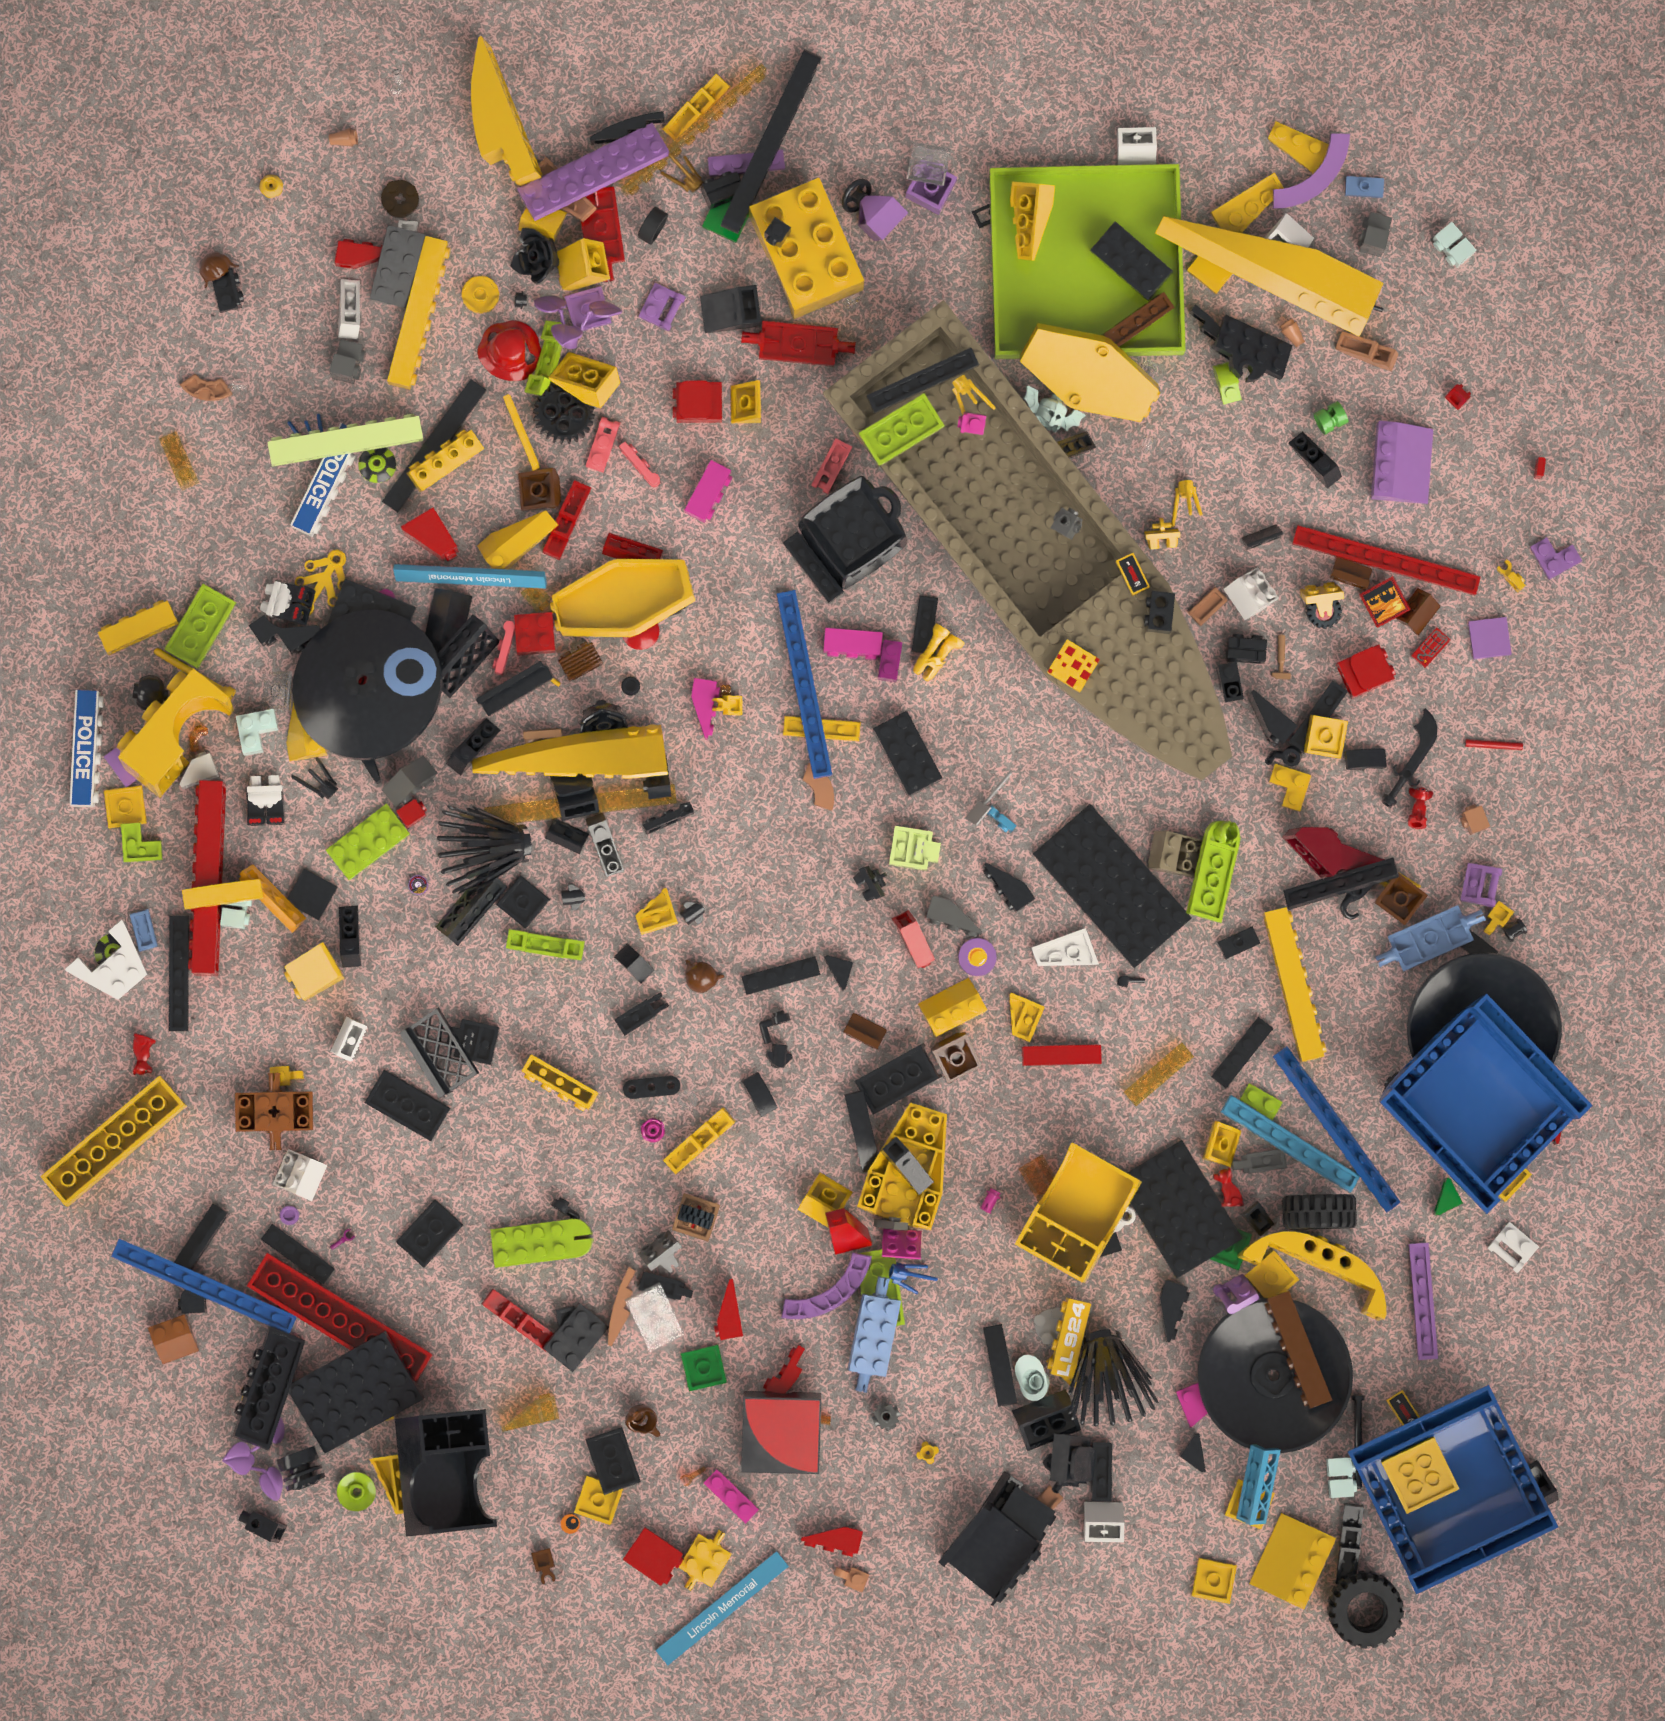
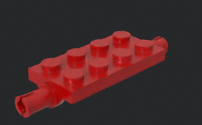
M614 186L604 187L585 196L596 207V210L584 222L581 221L583 238L603 242L610 282L615 280L612 264L625 262Z
M762 321V330L759 333L742 331L741 343L758 344L760 346L759 360L832 367L835 365V355L838 352L855 354L856 342L839 341L837 339L838 328Z

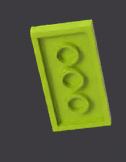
M923 393L861 431L859 436L877 465L881 466L942 429L945 425Z
M202 584L164 650L199 669L237 603Z
M386 803L327 848L326 852L350 881L409 836L410 833Z
M882 1250L858 1253L872 1256L867 1274L860 1285L861 1295H873L876 1290L877 1277L889 1278L890 1267L892 1264H896L895 1257H882ZM890 1279L886 1295L888 1298L901 1301L896 1326L905 1325L900 1286L892 1283L893 1279Z

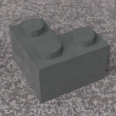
M1370 212L1368 217H1364L1362 228H1365V230H1362L1357 245L1360 246L1359 252L1377 257L1382 256L1390 234L1389 229L1392 217Z
M340 339L337 354L333 355L329 371L332 379L355 384V380H359L361 375L360 361L364 362L366 355L362 344Z
M423 755L400 769L381 790L395 807L402 803L406 805L413 799L412 795L420 792L423 786L427 788L434 782L433 778L438 772Z

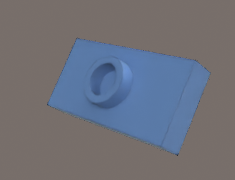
M1346 176L1345 196L1383 198L1384 178Z
M149 909L130 914L139 952L158 947Z

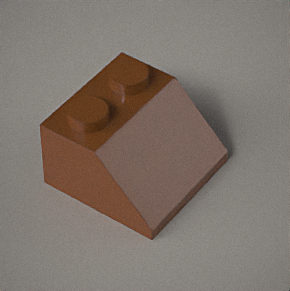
M186 1314L148 1327L153 1345L162 1364L199 1352Z

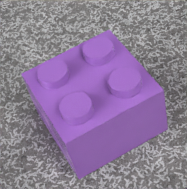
M923 160L906 192L905 198L939 215L957 182V177Z

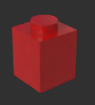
M416 799L396 811L407 829L427 817L424 813L427 811L422 801L417 802Z

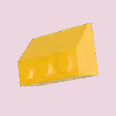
M969 977L918 1003L935 1038L987 1011L985 1004Z

